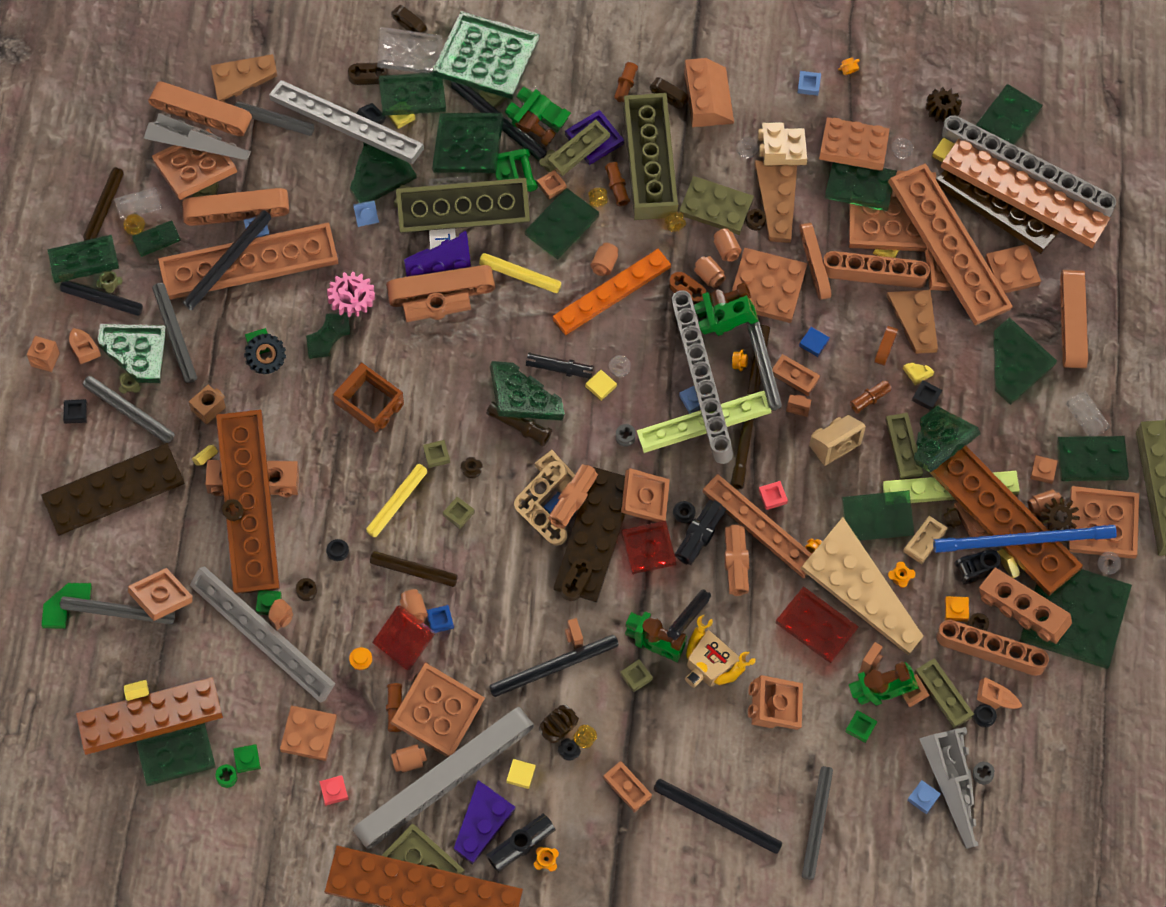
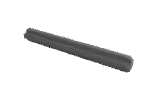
M160 282L153 285L152 290L185 383H192L197 380V376L165 284Z
M746 322L768 406L772 411H776L781 408L782 403L760 323L750 324Z
M87 376L85 378L83 386L163 442L170 443L173 440L174 432L94 377Z
M65 596L60 601V608L64 610L173 624L175 619V613L172 612L153 621L141 607Z
M822 766L820 769L802 871V878L813 880L816 873L833 769Z

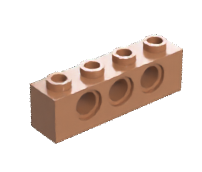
M207 460L205 485L207 492L214 496L224 495L221 461ZM267 461L270 494L281 497L298 495V461ZM274 477L280 478L278 482H270Z
M996 567L979 587L981 599L989 606H996L1008 618H1015L1025 629L1029 630L1031 628L1036 631L1038 636L1044 641L1048 642L1050 640L1057 644L1072 624L1069 612ZM1005 593L1011 594L1007 598L1000 597L1002 594ZM1022 605L1029 606L1027 609L1024 610L1019 609V607ZM1040 617H1048L1045 621H1038Z

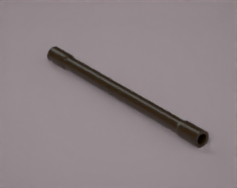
M760 325L767 347L770 327ZM755 354L753 356L747 396L759 392L761 376ZM754 419L742 422L736 462L730 484L735 489L744 488Z

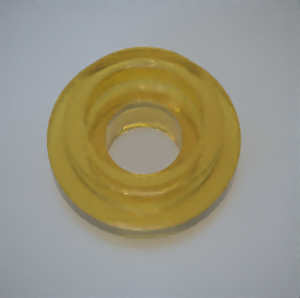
M131 214L124 220V230L130 235H138L144 231L145 221L141 216Z

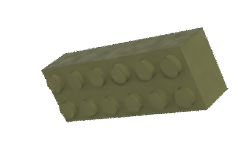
M667 94L624 96L623 111L634 220L677 218L678 199Z
M526 178L396 189L400 233L530 222Z
M1166 420L1144 421L1139 424L1136 438L1158 556L1166 555Z

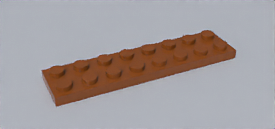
M262 410L216 415L224 501L235 499L241 503L244 509L243 515L239 520L230 521L226 519L233 592L235 594L258 592L260 590L280 589ZM233 504L230 505V509L227 508V512L234 516L236 515L235 512H239V508H236Z
M956 438L925 463L924 468L990 536L1049 531L959 438ZM1061 542L1001 546L1008 555L1014 557L1015 562L1048 596L1083 567Z
M336 846L324 892L325 894L380 907H519L523 889Z

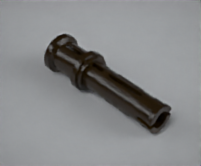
M491 402L487 409V415L522 432L523 437L534 439L542 447L547 444L551 437L552 429L542 427L534 419L527 420L495 402Z

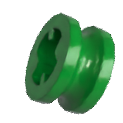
M225 764L216 770V780L221 787L230 788L236 784L238 777L233 766ZM223 772L233 773L230 775L229 781H225L224 778L223 780L220 779L223 777Z

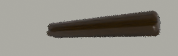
M114 167L109 175L83 235L85 242L93 244L96 241L123 178L124 172L121 168Z
M373 551L370 556V563L447 586L455 587L458 580V575L455 573Z

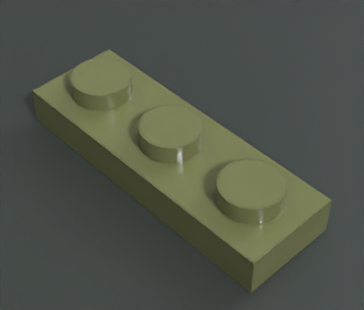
M595 119L548 158V163L563 176L609 139L610 133Z
M908 413L886 416L885 421L900 480L921 477L923 470Z
M935 658L915 670L914 673L918 675L924 687L954 729L973 718L974 713Z

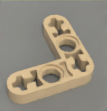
M559 461L550 462L514 501L515 509L547 541L556 546L565 543L567 531L565 528H557L551 525L548 519L549 513L541 504L567 477V469ZM554 467L556 469L560 468V476L554 475L550 479L552 482H554L551 485L544 477L547 476L548 478H550L554 474L552 469ZM540 482L545 483L547 486L543 494L535 492V486ZM531 491V493L538 499L535 501L532 498L528 502V505L530 507L528 509H521V501L524 500L527 502L531 498V496L528 495V493ZM538 514H545L547 518L545 524L541 526L536 525V516ZM551 526L555 531H560V539L554 538L552 540L553 534L547 528Z

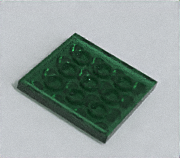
M461 11L433 68L432 76L513 100L540 40V34Z
M1083 569L1078 571L1050 596L1036 583L1034 591L1069 612L1072 624L1057 644L1050 640L1048 642L1044 641L1038 636L1036 631L1031 628L1027 630L1024 627L1019 641L1108 669L1132 585ZM1040 617L1038 621H1045L1048 617Z

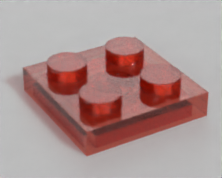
M666 521L622 530V537L632 574L676 565L677 561Z
M398 605L372 643L403 668L410 670L435 635V632L404 607Z

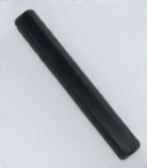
M66 279L62 280L60 284L61 292L136 316H140L142 313L143 305L141 303Z
M702 589L669 627L667 636L677 640L709 602L711 593Z

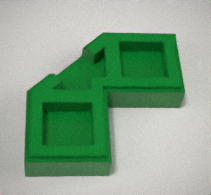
M67 583L43 604L42 628L66 629L67 610L60 608L61 598L65 596L91 600L92 584Z

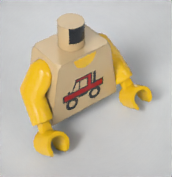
M704 615L699 616L697 619L698 627H695L687 645V667L691 670V673L685 678L686 682L693 688L702 680L710 687L715 684L723 685L734 682L746 670L745 666H751L755 663V658H752L747 663L745 658L750 652H743L738 656L711 631L705 632V629L712 625L713 620L710 619L708 624L704 625L702 623Z

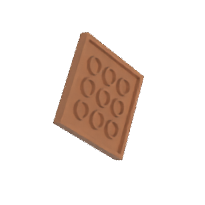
M850 169L849 248L925 252L928 248L888 183L891 177L905 171ZM931 172L936 179V172Z

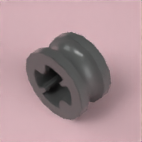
M623 424L617 428L616 441L619 445L628 447L635 442L636 431L633 426ZM625 432H629L627 439L622 438Z
M979 762L973 770L974 780L982 785L989 784L994 777V767L988 762ZM985 768L988 770L987 774L990 773V776L986 775L984 778H981L980 773H977V771H982Z

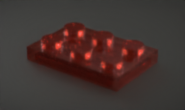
M804 586L775 622L829 663H832L859 628V626Z

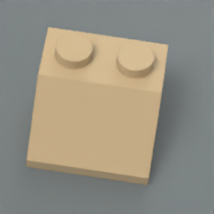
M849 415L842 419L838 417L830 423V426L825 429L819 428L813 432L809 446L822 464L826 466L861 445L866 426L863 422Z

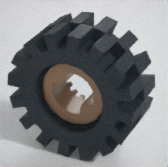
M260 334L248 342L244 349L246 350L244 358L246 357V364L250 366L251 370L256 371L255 373H273L284 364L286 349L282 345L283 342L277 339L278 337L271 336V334ZM267 348L270 350L271 356L263 360L259 353L260 350L263 351Z

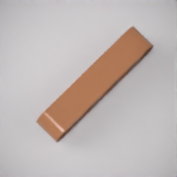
M157 82L148 100L149 104L156 109L236 136H244L252 119V115L245 109L165 82Z
M283 188L187 198L182 201L183 220L189 226L243 221L244 219L257 217L262 210L267 211L271 217L285 216L289 213L288 192Z
M838 251L826 253L823 259L827 277L831 279L921 288L926 285L930 272L928 264L918 260ZM833 263L837 266H830L828 264ZM850 266H856V267H858V268H857V269H853V268H851ZM872 268H877L880 271H873ZM893 271H900L901 274L894 273ZM915 273H921L923 276H917Z
M488 265L397 278L388 281L386 284L389 304L392 307H403L402 303L428 298L432 293L445 295L467 290L468 295L473 296L490 293L495 290L492 268Z
M1062 270L1060 275L1063 367L1087 368L1088 341L1085 272L1082 270Z
M953 620L942 622L937 632V641L944 647L1030 675H1041L1049 662L1048 654L1040 648ZM949 630L954 636L948 637L943 631ZM970 637L974 639L976 643L969 644L965 640V638ZM987 645H994L998 650L991 651ZM1009 652L1018 653L1020 658H1013ZM1032 659L1040 660L1042 665H1035Z

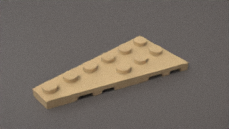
M842 517L804 563L801 570L904 653L909 655L923 638V634Z

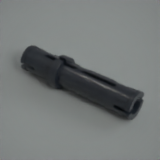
M530 352L527 355V358L536 360V362L526 360L527 367L565 373L568 377L574 375L588 379L592 378V373L584 372V370L593 371V365L575 363V360L572 359L565 361Z

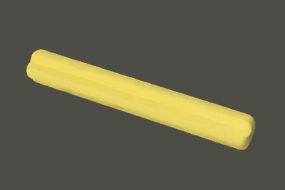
M483 253L480 257L479 264L488 265L492 270L554 293H558L561 288V282L486 253Z
M417 464L369 524L366 528L369 535L372 537L378 536L427 474V469L423 465Z

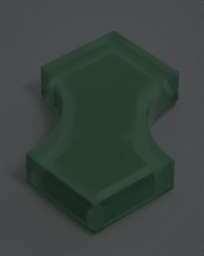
M339 312L326 314L323 326L317 332L306 336L309 359L330 357L334 343L339 338L350 334L347 312H344L342 315H339Z

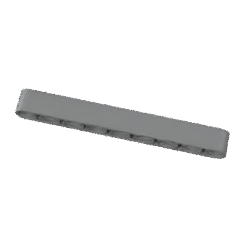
M949 116L945 119L942 138L954 144L958 139L968 141L978 150L987 151L993 158L999 161H1006L1010 167L1026 172L1029 177L1037 181L1045 182L1048 187L1055 191L1064 192L1070 199L1083 202L1087 208L1099 211L1104 216L1111 217L1116 205V199L1112 194L958 116Z
M684 290L678 291L672 296V304L712 455L717 463L726 464L733 457L732 445L690 293Z
M520 707L513 709L360 821L353 828V832L366 849L373 848L528 734L534 728V724Z

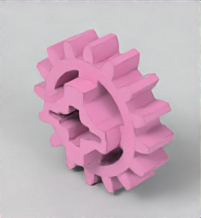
M344 272L343 278L336 276L335 282H330V288L327 289L328 303L332 304L333 311L339 309V315L347 312L348 317L352 313H355L358 317L359 311L367 313V307L373 306V300H375L374 285H370L369 278L363 280V274L356 277L355 272H352L351 276H347Z

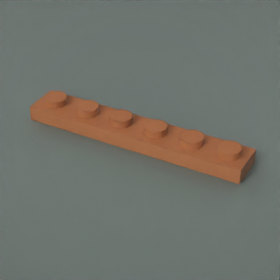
M717 474L703 488L702 493L711 500L721 503L726 508V513L742 527H745L749 533L803 579L807 576L801 570V567L812 553L725 479Z

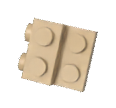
M762 123V129H758V141H762V144L759 145V156L763 157L764 165H807L804 128L784 129V123Z

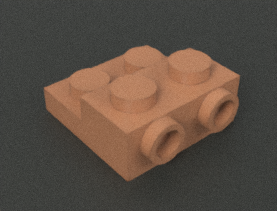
M763 675L750 683L749 695L753 697L752 704L748 708V717L752 718L751 725L772 729L776 726L795 730L802 728L803 683Z

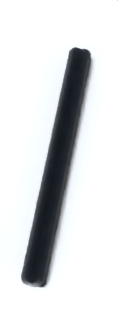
M456 77L451 82L452 89L520 146L528 149L529 153L538 161L547 155V151L519 128L514 127L507 117L464 81Z
M262 210L187 295L182 302L187 309H194L270 222L271 215L267 211Z
M615 635L602 638L490 684V692L493 697L500 696L619 646L618 640Z
M662 779L656 781L654 785L655 792L775 854L780 851L782 841Z

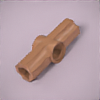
M467 290L445 295L432 293L428 298L402 303L406 322L427 318L440 320L447 314L471 310ZM436 304L441 305L439 308H433L432 306Z
M582 464L571 482H568L558 497V503L548 517L553 526L564 529L575 511H578L588 496V490L598 476L594 468Z
M731 525L725 527V570L728 572L729 594L742 596L749 592L747 571L749 570V553L746 550L745 527Z

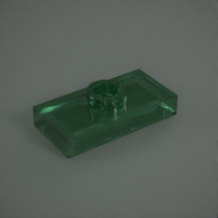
M172 220L132 236L141 257L181 241Z

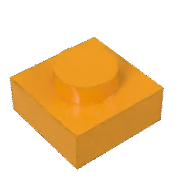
M946 596L945 621L968 622L969 597Z

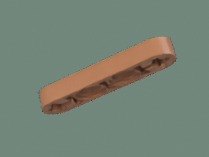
M811 222L800 224V236L819 300L831 298V288Z

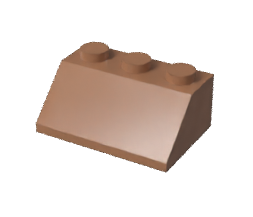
M707 58L685 60L684 77L689 98L688 104L692 128L734 124L726 67Z

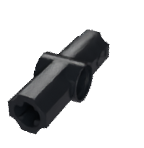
M709 500L699 517L692 521L686 532L685 539L675 553V557L680 562L692 565L702 548L708 545L715 533L716 526L726 512V508L716 500Z
M543 813L522 829L514 831L510 838L486 854V857L493 868L499 873L520 856L527 855L531 848L556 831L551 820ZM517 839H525L527 844L519 847L515 845V841Z

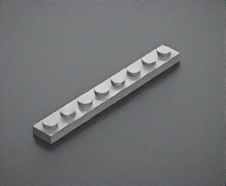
M282 80L269 94L271 101L411 164L416 161L424 150L423 143Z
M205 566L199 568L190 586L320 703L325 701L336 683Z

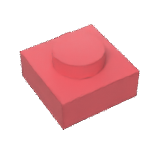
M781 481L759 487L758 491L766 510L787 504L788 500Z
M342 775L319 781L325 806L348 800Z

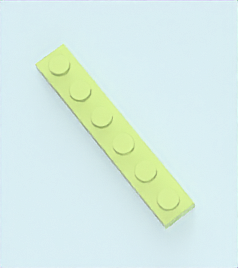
M765 391L721 404L727 427L771 413ZM701 410L637 430L644 453L707 433Z
M1017 471L992 472L1014 495H1019ZM934 477L883 481L882 484L885 505L955 500Z

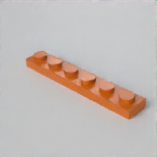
M658 248L553 315V321L566 336L669 270L671 263Z

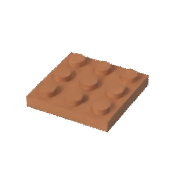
M827 117L819 160L883 171L890 129L880 125L873 126L861 122H850L839 118Z
M173 145L152 155L153 162L179 200L237 173L236 166L229 156Z
M744 248L732 291L737 290L738 284L745 282L750 290V300L755 306L757 315L791 323L807 263Z
M1072 486L1070 489V500L1073 501V504L1069 509L1078 507L1079 510L1072 513V515L1080 517V520L1071 521L1076 524L1077 527L1075 529L1115 525L1117 536L1111 539L1068 541V550L1075 553L1136 559L1138 549L1139 493Z
M425 662L390 724L444 756L449 757L455 753L485 697Z

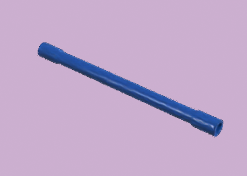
M1102 525L1067 530L968 538L933 539V548L935 553L998 546L1085 539L1116 538L1117 531L1115 525Z

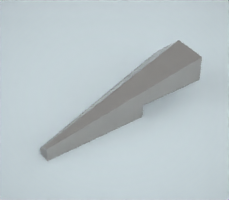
M158 113L157 120L148 123L144 139L247 160L251 153L249 150L237 147L234 143L221 141V137L199 127L189 125L181 119L171 118V115L168 113Z
M963 727L919 738L967 849L978 846V842L975 841L973 835V827L976 826V819L971 816V806L974 805L971 770L968 769L966 763L969 748L964 746V735L967 734V729Z

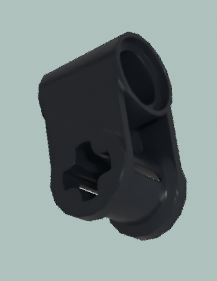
M988 549L959 558L955 561V566L959 567L962 574V583L971 584L979 579L988 577L995 567L998 569L1001 558L997 551ZM992 560L995 565L988 566L984 561Z

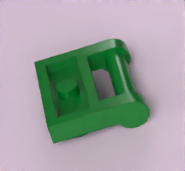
M519 149L491 155L496 180L518 179L515 160L521 161L524 177L526 178L527 192L535 191L538 185L537 181L533 178L529 162V150Z

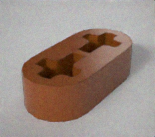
M676 272L670 277L669 287L673 293L682 290L687 291L691 295L693 305L703 301L702 294L706 293V289L697 281L683 272ZM681 280L683 281V285H682V284H679L678 286L675 285L676 281H677V282H679V281H681ZM698 292L700 293V297H698V296L695 297V298L692 297V296H693V293H694V294H697Z
M887 326L874 363L886 365L898 332L897 328Z

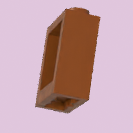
M362 362L333 393L336 405L375 433L380 428L383 429L388 424L391 415L394 412H399L404 405L403 392ZM365 381L392 399L375 419H372L348 401Z

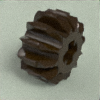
M942 87L940 91L934 89L932 94L928 95L925 108L926 111H929V117H935V122L940 119L944 123L947 117L960 114L962 100L959 99L958 93L952 94V88L945 91L944 87Z
M1061 496L1060 504H1057L1056 499L1053 497L1051 498L1052 507L1047 503L1044 504V507L1049 512H1041V516L1048 517L1042 521V524L1047 525L1051 523L1048 527L1049 531H1052L1054 527H1056V530H1061V528L1067 530L1068 525L1074 529L1077 527L1071 521L1080 520L1078 515H1072V513L1077 512L1079 509L1078 507L1069 509L1073 504L1072 500H1069L1064 505L1065 498ZM1058 510L1062 513L1066 512V516H1063L1065 520L1061 522L1059 519H1054V515L1057 516L1055 512Z
M560 705L540 723L539 731L550 743H557L573 730L579 718L575 715L576 713L572 708H569L567 705Z

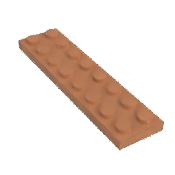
M958 139L940 166L946 171L1092 249L1110 220V217L1104 216L1103 213L1087 208L1083 202L1074 201L1067 197L1064 192L1055 191L1048 187L1045 182L1037 181L1029 177L1026 172L1010 167L1006 161H999L987 151L978 150L968 141Z
M926 163L891 177L888 181L889 185L973 324H980L1011 310L1013 307Z
M324 223L255 238L209 291L339 264L330 224ZM233 243L158 258L163 283L170 300L187 296Z

